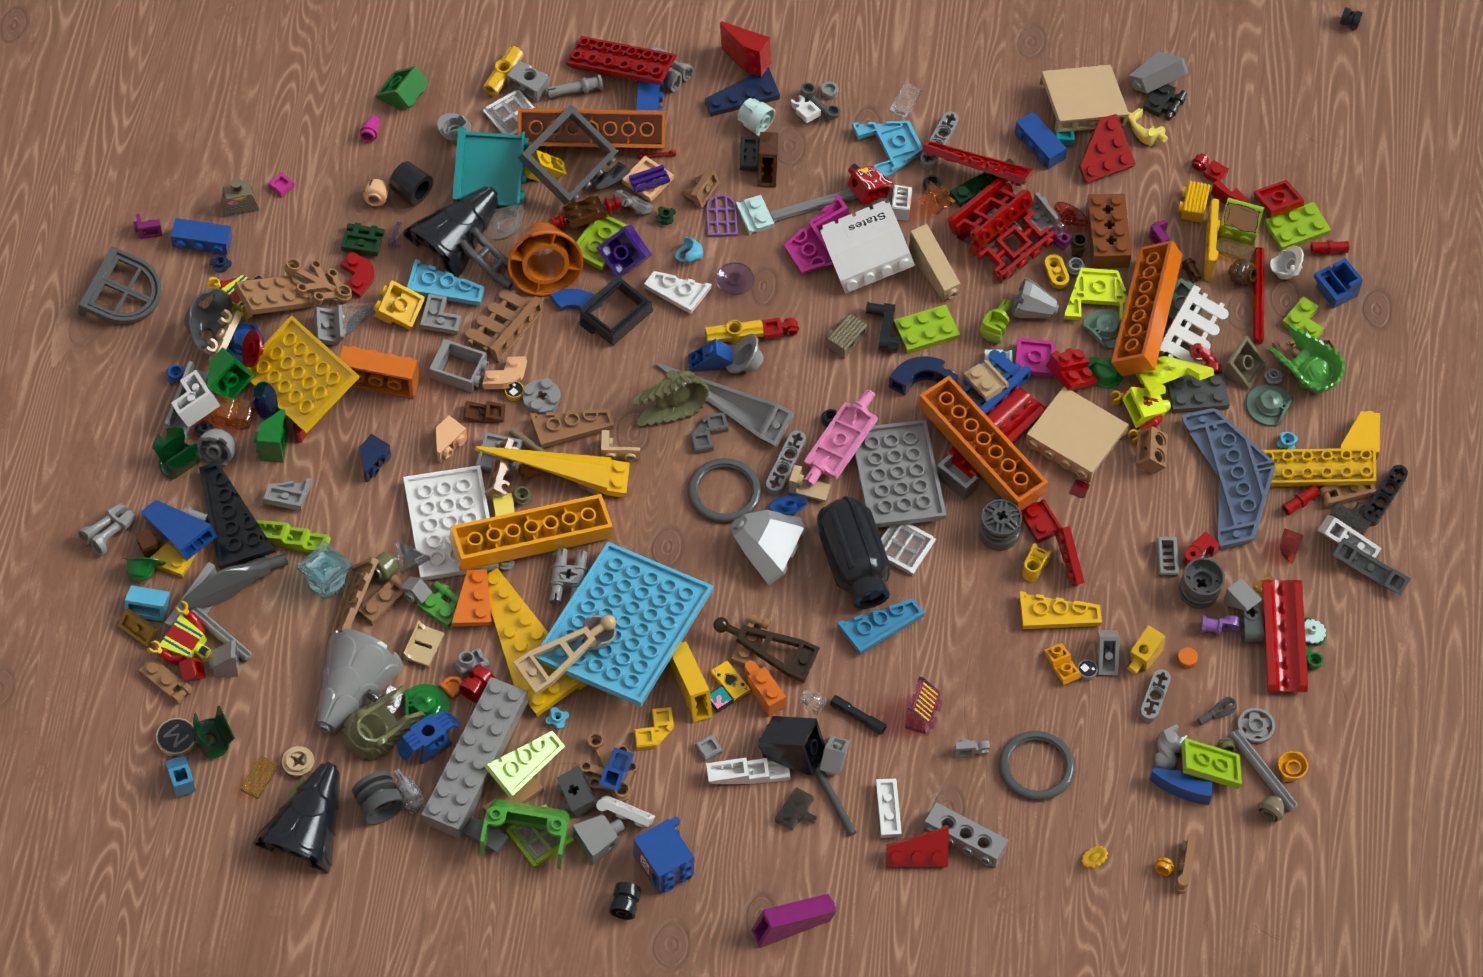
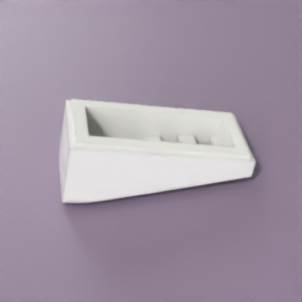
M894 185L891 207L897 220H909L912 187Z

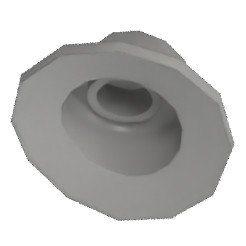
M755 334L746 335L732 348L733 363L726 366L730 373H739L741 371L754 372L762 364L764 356L758 348L759 339Z

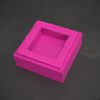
M281 172L268 183V186L280 197H283L295 187V183Z

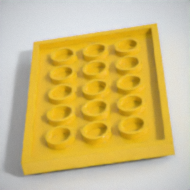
M292 315L264 343V351L260 355L258 363L252 368L248 367L255 374L250 382L278 408L285 409L286 415L306 433L360 378L356 372Z

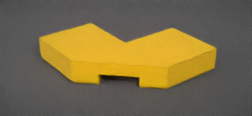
M672 707L651 709L653 727L634 729L636 750L657 748L673 730Z

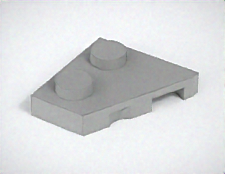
M306 478L305 482L294 483L292 480L284 483L269 484L263 498V504L302 511L312 485V479Z

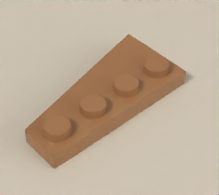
M609 409L584 410V412L579 413L566 411V413L560 414L546 412V414L541 415L530 413V419L541 448L600 433L602 430L615 429Z
M371 557L350 567L331 634L336 630L342 632L343 629H351L358 608L379 562L378 559Z

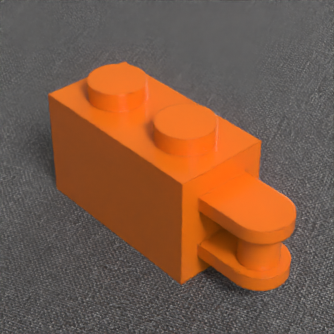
M747 661L745 663V675L748 678L747 685L767 716L770 717L786 707V696L764 666L760 669L755 661Z

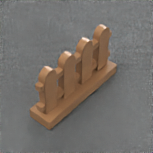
M514 289L512 291L502 290L499 294L502 302L500 304L491 303L488 306L491 315L489 317L479 316L477 318L479 328L477 330L470 328L466 331L468 344L473 345L475 343L483 347L486 353L491 351L493 360L500 362L544 311L540 298L534 296L533 299L530 297L525 299L517 295V291ZM509 304L517 308V310L514 312L506 308V306ZM498 317L506 322L503 325L495 321V319ZM486 330L495 335L493 337H490L484 334V331Z

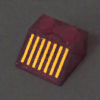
M921 676L918 678L907 711L905 729L928 735L930 728H935L937 717L934 716L936 711L940 712L943 701L940 700L941 692Z

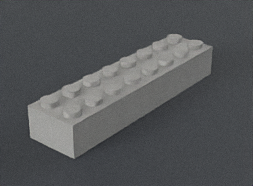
M490 677L422 813L423 824L461 839L462 831L468 825L491 778V774L484 766L502 756L528 704V691Z

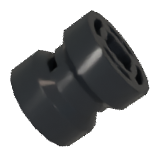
M1345 7L1340 24H1348L1352 28L1357 29L1363 12H1355L1351 8Z

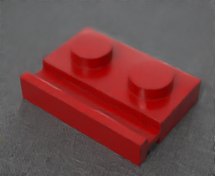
M1044 499L1038 503H1032L1021 510L1022 519L1037 543L1053 537V530L1062 528Z

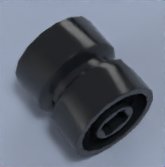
M629 882L616 883L609 913L623 920L634 919L637 911L636 903L639 902L642 892L641 888Z

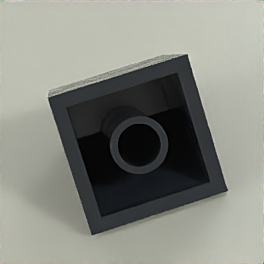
M772 716L763 735L759 738L758 747L761 749L763 758L812 776L823 756L825 743L817 718Z

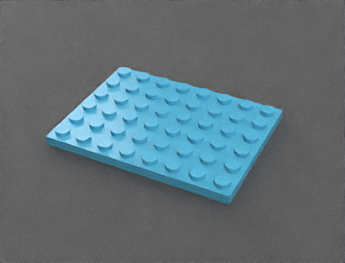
M607 542L541 646L582 629L584 620L588 616L612 615L616 619V636L614 640L604 649H588L564 674L641 707L713 592V585ZM581 637L567 644L575 652L585 641ZM558 647L535 658L539 664L556 670L569 657L561 647Z

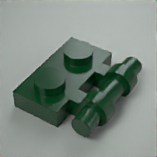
M348 223L347 231H345L342 240L341 251H353L354 253L378 256L382 237L377 235L384 236L385 229L374 225L369 227L363 226L361 223Z

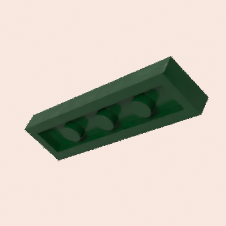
M1011 159L1005 161L1015 164ZM983 172L950 190L949 195L959 207H962L996 180L998 176Z

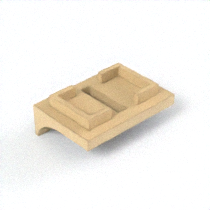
M418 620L403 652V659L430 667L444 637V632L429 628ZM415 642L432 647V649L415 644Z

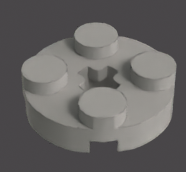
M549 378L534 380L525 385L523 389V404L531 413L534 412L541 415L546 414V412H555L561 401L560 389ZM539 395H545V400H542L541 398L537 399V397Z

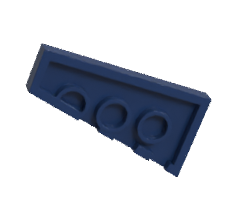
M768 67L762 77L751 75L705 98V104L710 116L739 110L749 98H755L759 102L767 103L779 100L780 94Z

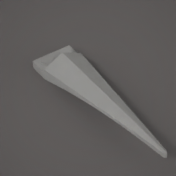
M656 363L657 366L666 372L670 370L681 371L661 363ZM701 378L709 387L708 402L722 412H725V414L759 438L776 447L779 445L795 414L793 411L777 403Z

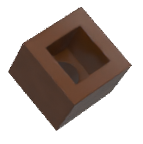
M150 528L135 534L137 544L144 558L153 556L159 550L158 545L161 543L158 535H153Z

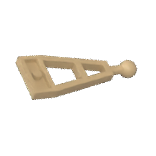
M605 615L601 618L600 624L591 630L586 626L530 650L515 660L514 665L534 693L538 695L553 685L596 642V635L604 630H613L616 626V619L612 615ZM586 636L587 640L573 652L567 643ZM561 647L569 658L548 676L535 657Z

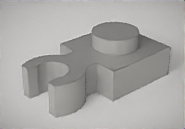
M963 739L955 742L954 757H975V754H989V741L976 743L975 740Z

